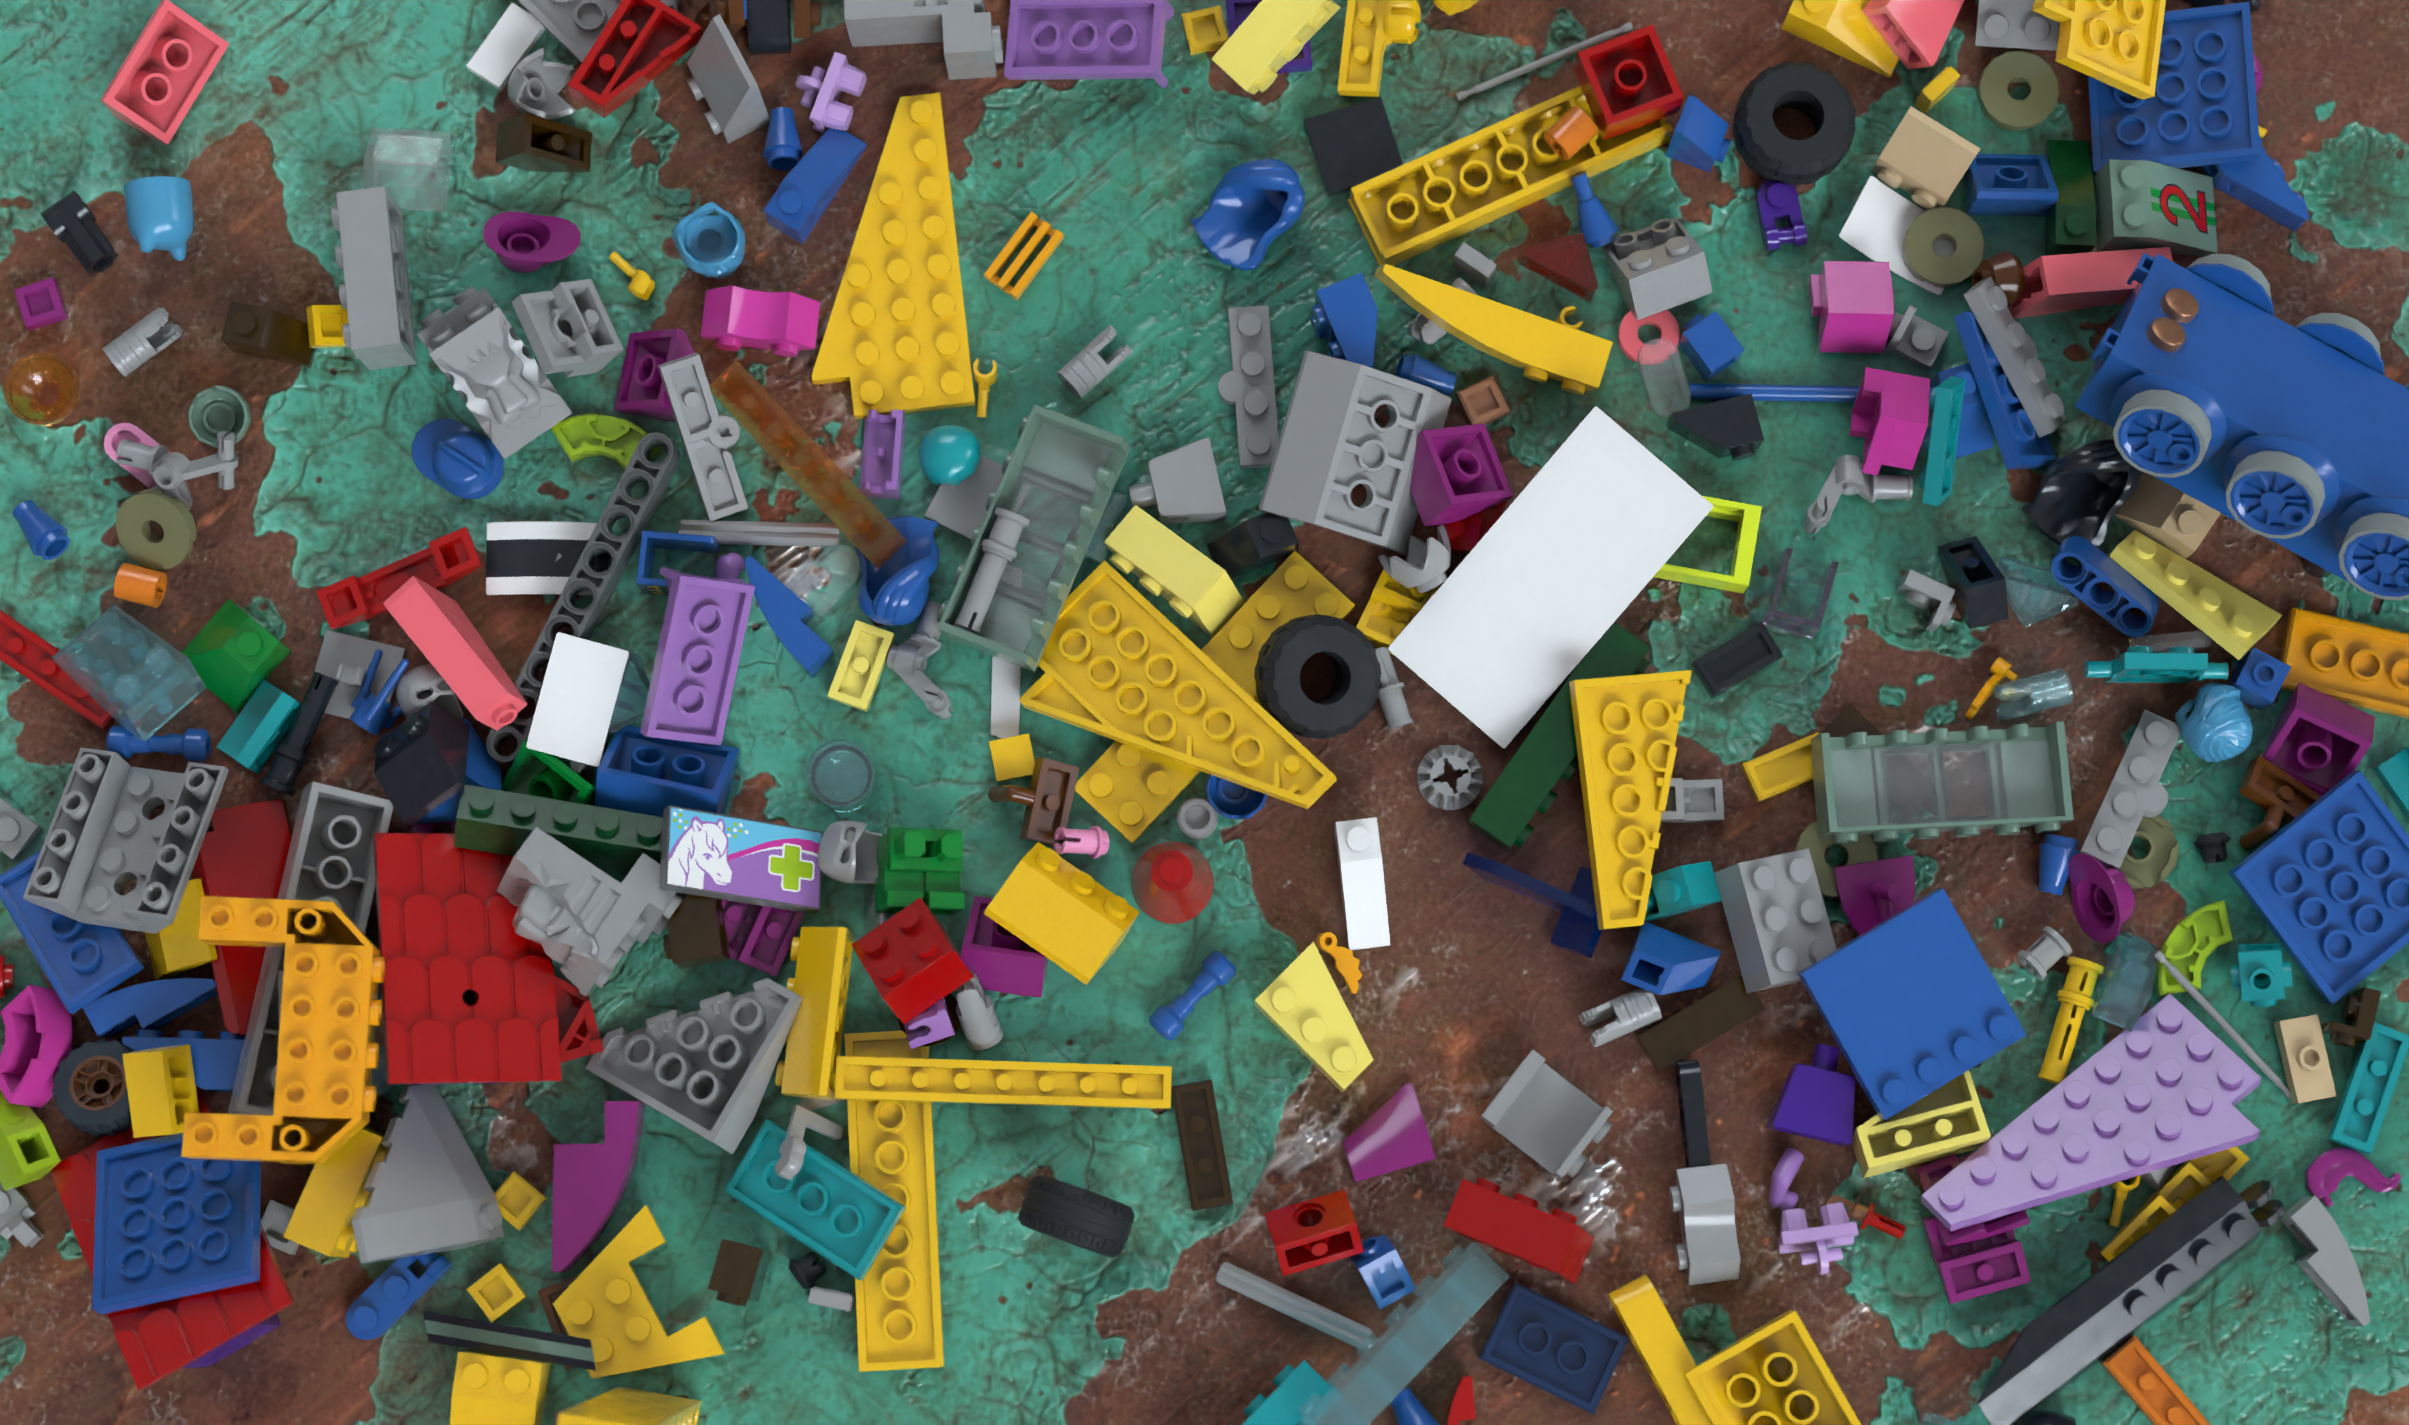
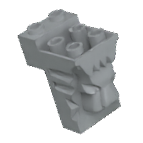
M844 0L845 23L852 47L943 42L949 80L997 77L996 64L1004 63L1000 25H992L991 12H985L983 0Z
M472 285L453 298L456 305L445 313H442L438 308L419 321L422 328L416 333L426 346L429 355L447 376L455 391L459 393L502 457L506 459L565 419L572 412L486 289L482 287L476 291Z
M538 827L533 830L513 857L497 889V892L509 899L510 903L518 906L517 913L513 918L515 933L541 944L545 953L550 958L563 965L560 969L561 972L579 989V993L585 997L594 985L600 988L605 985L620 959L627 954L636 939L644 944L652 932L660 936L667 926V922L683 900V898L677 895L678 892L659 889L661 864L643 853L625 879L620 883Z

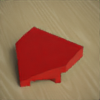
M554 975L560 1062L563 1063L604 1051L589 995L587 994L585 997L579 993L578 988Z

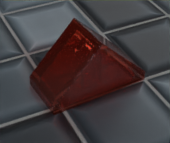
M1583 232L1526 248L1520 265L1585 301L1592 302L1598 288V282Z

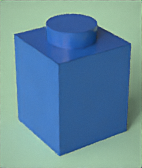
M1717 311L1706 318L1701 313L1682 327L1685 332L1682 334L1678 344L1706 382L1737 362L1744 352V348Z

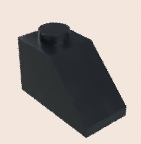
M1751 393L1673 412L1668 421L1671 431L1719 459L1731 456L1732 461L1749 458L1756 454L1755 450L1759 449L1764 441Z
M1265 512L1237 525L1207 544V548L1213 562L1222 567L1232 580L1288 557L1294 551L1298 553L1299 542L1288 518Z
M1977 536L1938 546V555L1948 586L1955 589L1952 597L1953 602L1957 604L1956 609L1968 628L1985 627L1994 622L2009 619L2005 577Z

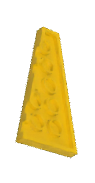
M1692 670L1582 679L1569 682L1599 930L1644 925L1653 878L1651 869L1655 849H1658L1661 833L1658 832L1662 812L1666 809L1677 751L1675 747L1679 722L1683 719L1685 709L1683 700L1686 685L1690 682Z

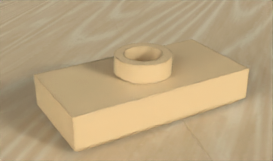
M2318 1014L2274 1022L2292 1104L2337 1096Z

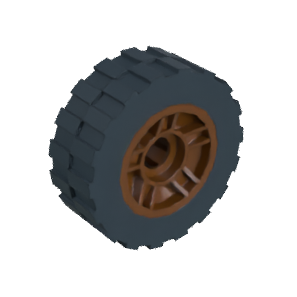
M98 1039L97 1042L91 1043L89 1041L83 1043L82 1047L74 1048L69 1052V1056L62 1060L58 1066V1073L54 1075L53 1079L55 1086L52 1089L53 1097L57 1101L55 1105L73 1126L85 1134L88 1132L95 1137H101V1135H108L110 1137L117 1135L121 1131L126 1132L131 1128L132 1122L122 1054L134 1051L115 1040L110 1042L106 1039ZM102 1083L110 1085L107 1092L100 1094L102 1090L100 1085Z

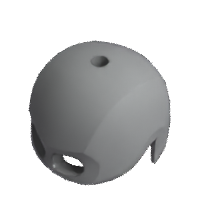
M431 663L411 669L397 682L396 697L405 718L413 712L417 713L430 702H433L460 720L463 718V712L457 700V695Z
M838 821L831 823L820 841L818 851L819 868L828 877L840 882L875 884V878L878 877L877 845L882 834L867 831V824L864 822Z

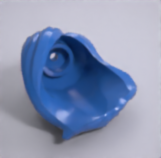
M1259 159L1246 162L1232 168L1223 175L1212 195L1207 211L1199 218H1192L1191 224L1195 227V231L1198 233L1202 244L1217 260L1240 270H1254L1263 261L1268 246L1274 238L1291 228L1301 216L1305 202L1304 189L1300 185L1299 176L1290 165L1278 159Z
M916 516L883 518L869 525L860 533L855 546L862 568V581L858 593V601L863 613L874 622L888 626H902L915 621L922 613L928 600L929 577L939 565V549L933 536L934 529L938 527L937 521L925 518L919 519Z

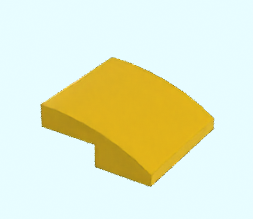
M1383 569L1356 627L1363 632V635L1374 647H1386L1388 649L1442 584L1426 592L1418 593L1416 587L1406 588Z

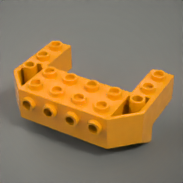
M201 896L198 940L209 945L285 947L273 1116L185 1113L182 1157L208 1160L266 1161L283 1164H323L369 1123L370 1112L375 1110L376 1086H372L373 1068L377 1069L379 1061V1043L374 1042L376 1025L380 1026L382 1017V1001L377 1000L378 983H383L385 959L380 957V951L333 901Z

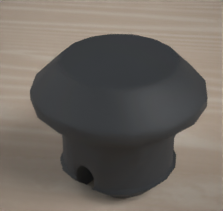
M2224 832L2204 834L2198 836L2193 845L2200 847L2202 861L2205 864L2224 862L2228 858L2225 843L2229 842L2231 837Z
M815 1253L807 1254L798 1262L796 1259H790L789 1270L803 1289L811 1290L814 1286L812 1282L825 1273L826 1268L822 1263L816 1266L813 1265L819 1259Z

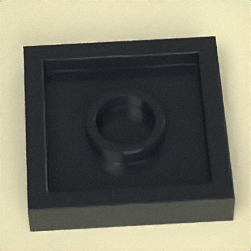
M1381 97L1304 120L1306 132L1328 198L1349 192L1352 187L1403 165Z

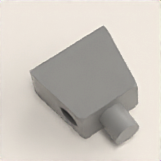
M1209 437L1148 461L1150 481L1128 486L1132 508L1135 505L1139 508L1156 505L1161 524L1226 520V508Z

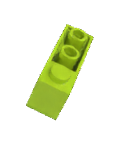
M0 1089V1183L4 1191L42 1179L61 1161L45 1125L29 1106L8 1103Z

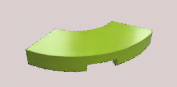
M598 413L571 416L550 428L572 462L585 457H605L617 462L624 470L638 443L648 434L630 421L612 416L598 415ZM659 446L651 451L650 460L662 453Z
M2225 901L2214 902L2190 913L2174 927L2161 948V952L2165 955L2167 961L2174 965L2197 990L2201 989V971L2207 957L2218 946L2233 941ZM2157 961L2155 973L2157 997L2168 995L2169 993L2187 992L2168 972L2166 966Z

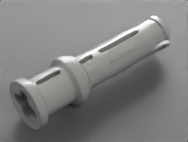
M1000 507L995 509L994 514L997 518L988 539H983L981 550L985 553L959 617L955 624L966 627L968 630L980 633L981 625L1007 561L1012 562L1016 558L1017 552L1014 549L1023 527H1028L1030 523L1029 519Z

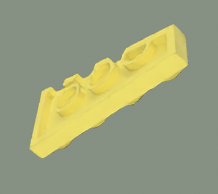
M2134 530L2120 542L2109 556L2238 660L2282 616L2137 530Z

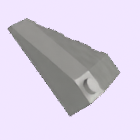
M766 978L753 983L754 991L733 997L732 993L728 991L699 1001L701 1009L679 1015L678 1011L672 1010L645 1019L647 1027L627 1034L623 1028L607 1032L601 1041L604 1051L595 1053L585 1069L733 1155L755 1118L803 998Z
M436 1085L404 1087L398 1099L402 1104H406L401 1119L396 1117L390 1120L382 1141L385 1148L389 1147L384 1163L379 1161L373 1164L364 1187L369 1193L372 1192L367 1208L364 1206L356 1208L352 1219L361 1263L463 1249L504 1237L502 1214L497 1205L496 1196Z

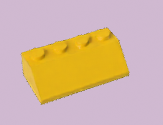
M801 927L800 937H793L791 961L797 962L795 978H788L786 989L801 996L803 1000L785 1041V1044H787L785 1061H778L775 1083L776 1086H782L781 1094L785 1096L835 1101L836 1056L841 1055L853 954L851 944L854 943L855 937L846 927Z

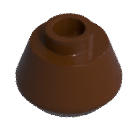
M2002 251L1981 261L1978 268L1974 270L1972 276L1973 286L1984 279L1992 277L1995 285L1999 286L2005 293L2008 303L2007 307L2011 306L2021 296L2025 283L2024 269L2021 261L2011 252Z

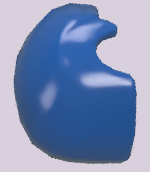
M1208 774L1205 784L1208 803L1223 817L1246 820L1264 807L1267 799L1266 794Z

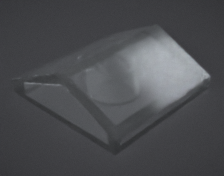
M372 127L364 157V189L385 186L401 209L445 212L453 133Z

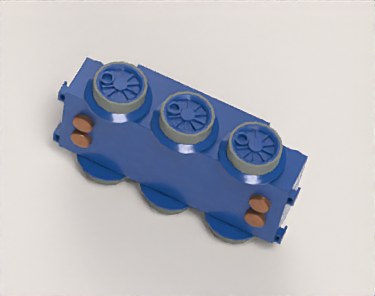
M2143 253L2127 281L2129 285L2133 280L2138 283L2122 305L2112 328L2108 327L2098 342L2091 359L2095 360L2097 356L2098 358L2075 407L2114 428L2115 447L2123 459L2137 470L2160 479L2239 522L2249 531L2262 535L2351 583L2363 593L2386 600L2409 598V383L2403 386L2385 376L2380 345L2373 332L2359 320L2341 313H2319L2306 317L2296 327L2276 318L2271 300L2270 284L2261 270L2249 261L2234 255L2210 254L2198 258L2189 267L2183 268L2159 254L2154 258Z

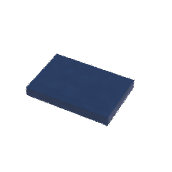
M1513 1282L1478 1359L1594 1415L1629 1337Z

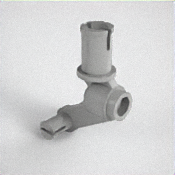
M222 431L217 434L218 453L193 461H189L185 455L179 452L169 453L164 445L158 444L152 447L132 442L128 439H123L116 451V455L124 456V458H116L118 464L148 470L157 485L164 489L176 488L185 480L218 472V488L221 489L223 487V490L233 489L235 487L234 468L238 466L239 458L234 453L235 434L232 432L229 434V431Z
M1841 456L1835 460L1836 465L1830 472L1815 502L1806 511V520L1803 523V528L1808 534H1811L1812 531L1813 534H1817L1820 527L1827 525L1831 519V514L1841 494H1859L1869 503H1874L1876 499L1910 501L1913 494L1912 476L1910 474L1877 476L1862 473V463H1860L1858 456Z
M927 601L916 633L911 634L909 640L900 644V646L892 645L887 657V666L890 669H894V672L925 703L930 713L937 715L942 720H946L952 716L949 711L953 712V707L950 705V697L923 673L927 666L928 657L941 648L939 639L942 633L937 629L939 625L937 617L942 604Z

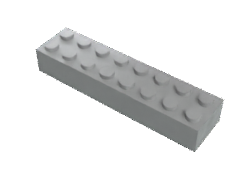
M311 782L305 786L301 795L277 899L333 901L365 934L376 886L373 834L388 833L394 807L391 801L317 782ZM266 947L229 1104V1114L273 1116L279 1042L278 970H284L285 947Z

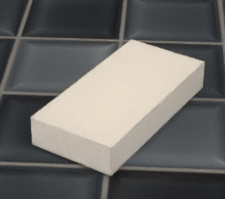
M512 2L467 64L468 70L502 91L508 83L514 68L529 54L546 29L530 13Z

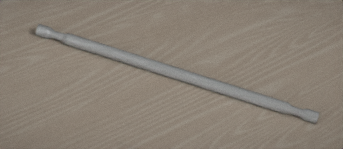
M1628 22L1620 28L1606 31L1480 83L1472 89L1456 93V98L1458 101L1463 100L1471 94L1480 93L1613 38L1619 33L1630 31L1633 29L1632 23Z
M2160 950L2156 951L2153 956L2166 966L2168 972L2291 1101L2289 1089L2282 1083V1080L2182 973L2167 961L2165 955Z

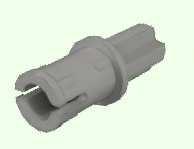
M1386 647L1377 648L1375 653L1381 668L1378 698L1388 724L1387 728L1388 730H1393L1411 724L1413 720L1410 717L1401 689L1405 686L1404 682L1399 683L1389 650Z

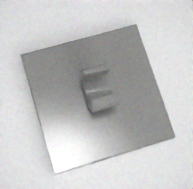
M326 629L315 672L339 681V684L335 688L325 713L350 719L349 717L355 710L351 704L359 693L375 651L381 649L383 655L367 698L371 693L378 696L400 661L404 659L406 649ZM396 685L391 691L388 698L386 699V701L390 704L392 702Z

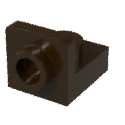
M2364 987L2353 991V995H2348L2342 1010V1018L2347 1020L2346 1025L2334 1021H2328L2320 1025L2322 1033L2330 1035L2329 1042L2354 1048L2356 1043L2370 1040L2381 991Z

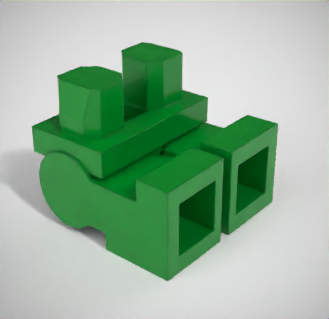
M900 827L886 829V834L880 836L877 845L878 877L875 878V913L897 914L920 897L934 915L952 916L965 909L964 892H961L960 872L963 871L962 830Z

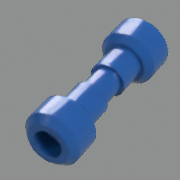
M113 726L107 733L106 749L107 751L117 752L123 759H130L134 753L151 754L152 752H165L166 754L182 755L187 761L204 762L211 753V736L206 729L189 728L184 734L160 736L152 735V733H136L131 726Z
M1212 951L1201 962L1202 971L1182 995L1179 994L1168 1007L1159 1006L1149 1017V1024L1166 1040H1174L1184 1029L1183 1020L1194 1010V1006L1203 996L1206 997L1217 985H1226L1236 975V967L1219 951Z

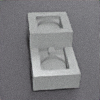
M1671 778L1666 809L1662 812L1661 822L1724 821L1722 779L1683 780V778Z

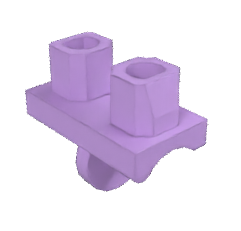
M835 52L823 82L821 81L825 70L814 66L810 77L800 75L795 83L796 87L804 92L800 102L803 106L811 108L815 97H817L809 118L814 122L813 130L825 133L827 127L844 131L848 130L854 112L853 107L837 102L841 91L860 97L867 81L865 72L849 65L846 55Z
M1843 1203L1821 1206L1819 1213L1822 1226L1812 1228L1807 1226L1804 1209L1798 1208L1783 1211L1781 1214V1233L1776 1242L1778 1253L1787 1254L1813 1250L1799 1253V1260L1801 1265L1815 1264L1819 1275L1829 1274L1830 1261L1843 1260L1841 1247L1827 1248L1854 1244V1236L1859 1234L1856 1221L1849 1222V1217Z

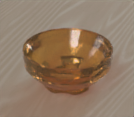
M36 352L19 359L9 370L4 382V397L9 409L19 419L37 426H50L66 419L76 408L81 394L79 377L74 368L64 358L48 352ZM47 384H56L60 390L59 399L52 405H42L38 399L40 389Z

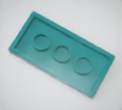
M766 1119L723 1191L859 1280H863L905 1211L906 1206L806 1142V1153L799 1172L792 1180L781 1178L775 1172V1165L781 1158L779 1148L786 1139L788 1130L774 1121Z

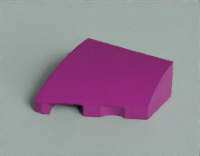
M1412 1083L1405 1084L1342 1142L1354 1183L1436 1159Z

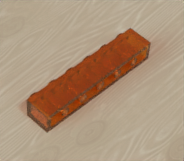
M737 360L709 384L711 393L877 569L908 542Z

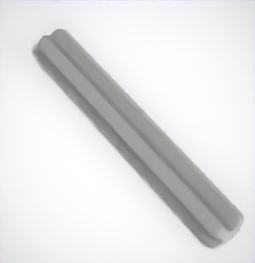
M681 520L678 526V533L713 536L718 544L837 547L840 542V528L837 524Z
M1223 1262L1218 1270L1215 1280L1225 1287L1361 1350L1365 1349L1370 1342L1373 1331L1362 1324L1228 1262Z

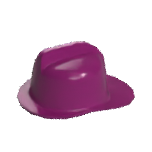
M509 211L499 213L488 220L484 226L483 238L486 245L496 253L499 262L506 269L515 273L527 274L574 253L580 245L581 233L577 226L567 219Z
M2075 854L2069 861V877L2072 889L2073 910L2078 924L2086 935L2096 942L2107 943L2113 941L2120 933L2121 925L2128 921L2134 912L2135 897L2132 888L2122 872L2114 868L2106 869L2089 854Z

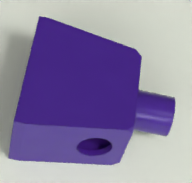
M1816 1044L1811 1066L1799 1063L1791 1066L1768 1122V1129L1843 1147L1852 1145L1855 1078L1836 1072L1840 1055L1839 1048Z

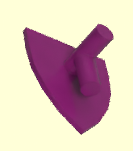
M1912 855L1834 867L1836 889L1841 908L1851 927L1859 936L1914 903L1915 872Z

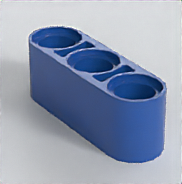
M2072 536L2063 540L2051 563V572L2057 582L2123 634L2129 637H2140L2148 633L2159 610L2157 596L2089 540L2079 536ZM2065 557H2075L2082 565H2072L2065 560ZM2097 583H2108L2114 590L2105 591ZM2129 608H2139L2146 616H2136L2129 611Z

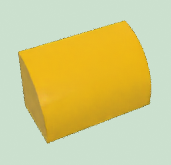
M190 1044L152 1048L122 1054L133 1137L182 1133L185 1113H199Z

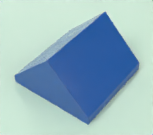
M1977 154L1965 172V214L2045 217L2058 200L2059 191L2046 155Z

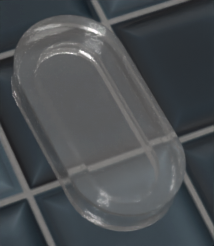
M1656 338L1647 341L1638 351L1637 364L1648 404L1657 416L1670 418L1673 412L1685 410L1690 404V391L1679 352L1676 346L1669 340Z
M2203 631L2151 635L2129 639V647L2151 646L2153 647V653H2169V648L2178 646L2194 647V650L2210 648L2213 645L2212 639Z

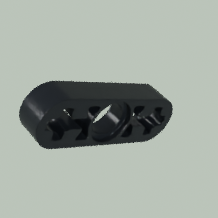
M1699 1061L1676 1062V1085L1685 1168L1711 1165Z

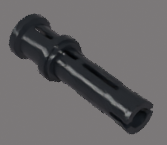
M314 671L312 680L283 743L279 742L278 745H275L273 751L276 753V756L267 776L261 777L259 783L294 797L296 790L293 787L303 765H308L310 762V754L307 751L339 681Z

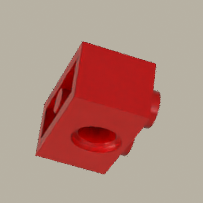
M1345 1189L1264 1213L1283 1276L1364 1252L1357 1223Z

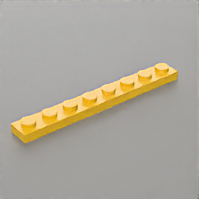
M836 1056L835 1099L1170 1109L1172 1066Z

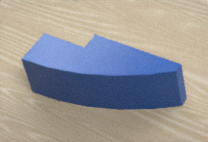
M749 555L744 560L750 584L755 586L754 595L761 611L775 635L792 658L813 678L834 655V652L830 645L806 626L815 616L811 607Z
M162 979L132 985L106 994L84 1006L83 1010L96 1034L110 1039L137 1022L140 1023L142 1029L158 1030L218 995L214 979Z

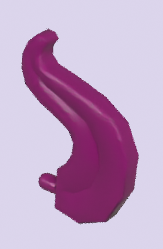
M2331 1148L2316 1156L2305 1170V1188L2312 1196L2316 1195L2318 1199L2321 1198L2326 1207L2333 1206V1201L2329 1194L2337 1190L2338 1184L2346 1176H2352L2376 1193L2389 1192L2395 1189L2401 1179V1175L2397 1172L2392 1173L2389 1178L2384 1177L2365 1156L2351 1148Z

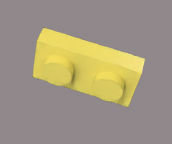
M856 620L827 697L867 712L885 666L888 653L894 642L895 634Z

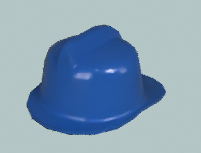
M452 419L432 421L417 433L412 444V458L417 469L428 479L461 498L479 499L490 494L499 485L503 476V459L498 449L488 439L458 421Z

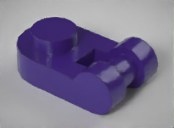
M1766 180L1761 185L1756 196V208L1765 250H1777L1780 245L1792 243L1794 247L1806 245L1807 230L1802 218L1795 186L1786 185L1779 181ZM1787 219L1789 227L1777 229L1775 221Z

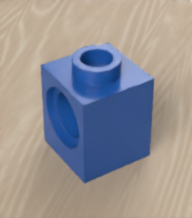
M2252 648L2238 660L2227 684L2240 690V701L2260 711L2274 702L2291 666L2256 648Z

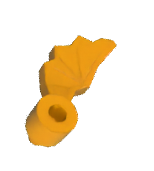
M2001 657L1991 666L1989 672L1993 676L1979 691L1965 715L1970 720L1973 719L2004 677L2013 682L2018 677L2017 674L2010 670L2012 665Z
M1324 932L1319 934L1316 938L1317 947L1333 957L1334 968L1343 977L1350 993L1356 994L1359 988L1358 980L1363 976L1358 968L1360 960L1353 957L1352 950L1336 946L1337 937L1333 933Z

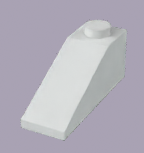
M1377 817L1335 822L1334 834L1349 950L1390 946Z

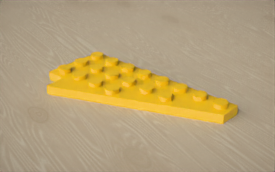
M2035 0L2032 11L2060 23L2056 62L2141 100L2155 96L2166 0Z

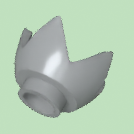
M544 48L522 59L514 68L508 84V96L516 109L523 114L526 113L547 120L561 118L574 113L575 109L559 93L569 81L575 68L561 63L542 61L545 55Z
M1441 524L1437 527L1438 541L1431 537L1425 543L1419 538L1410 535L1406 562L1397 556L1391 558L1385 554L1378 556L1385 571L1406 588L1416 587L1418 593L1431 590L1446 581L1448 577L1444 571L1450 567L1451 547L1444 525Z

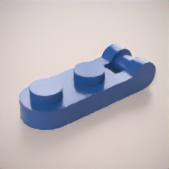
M436 1253L398 1258L352 1303L346 1315L348 1330L358 1339L372 1340L381 1337L451 1268L452 1263L444 1255L439 1257ZM417 1260L427 1268L421 1277L410 1268Z

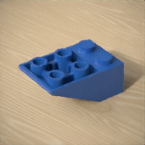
M1361 272L1317 290L1315 305L1311 306L1314 316L1310 317L1318 339L1325 338L1329 349V353H1326L1327 356L1373 368L1378 309Z

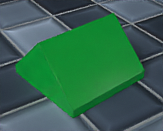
M528 737L524 739L501 785L502 791L594 806L596 789L554 755L528 749L526 747Z

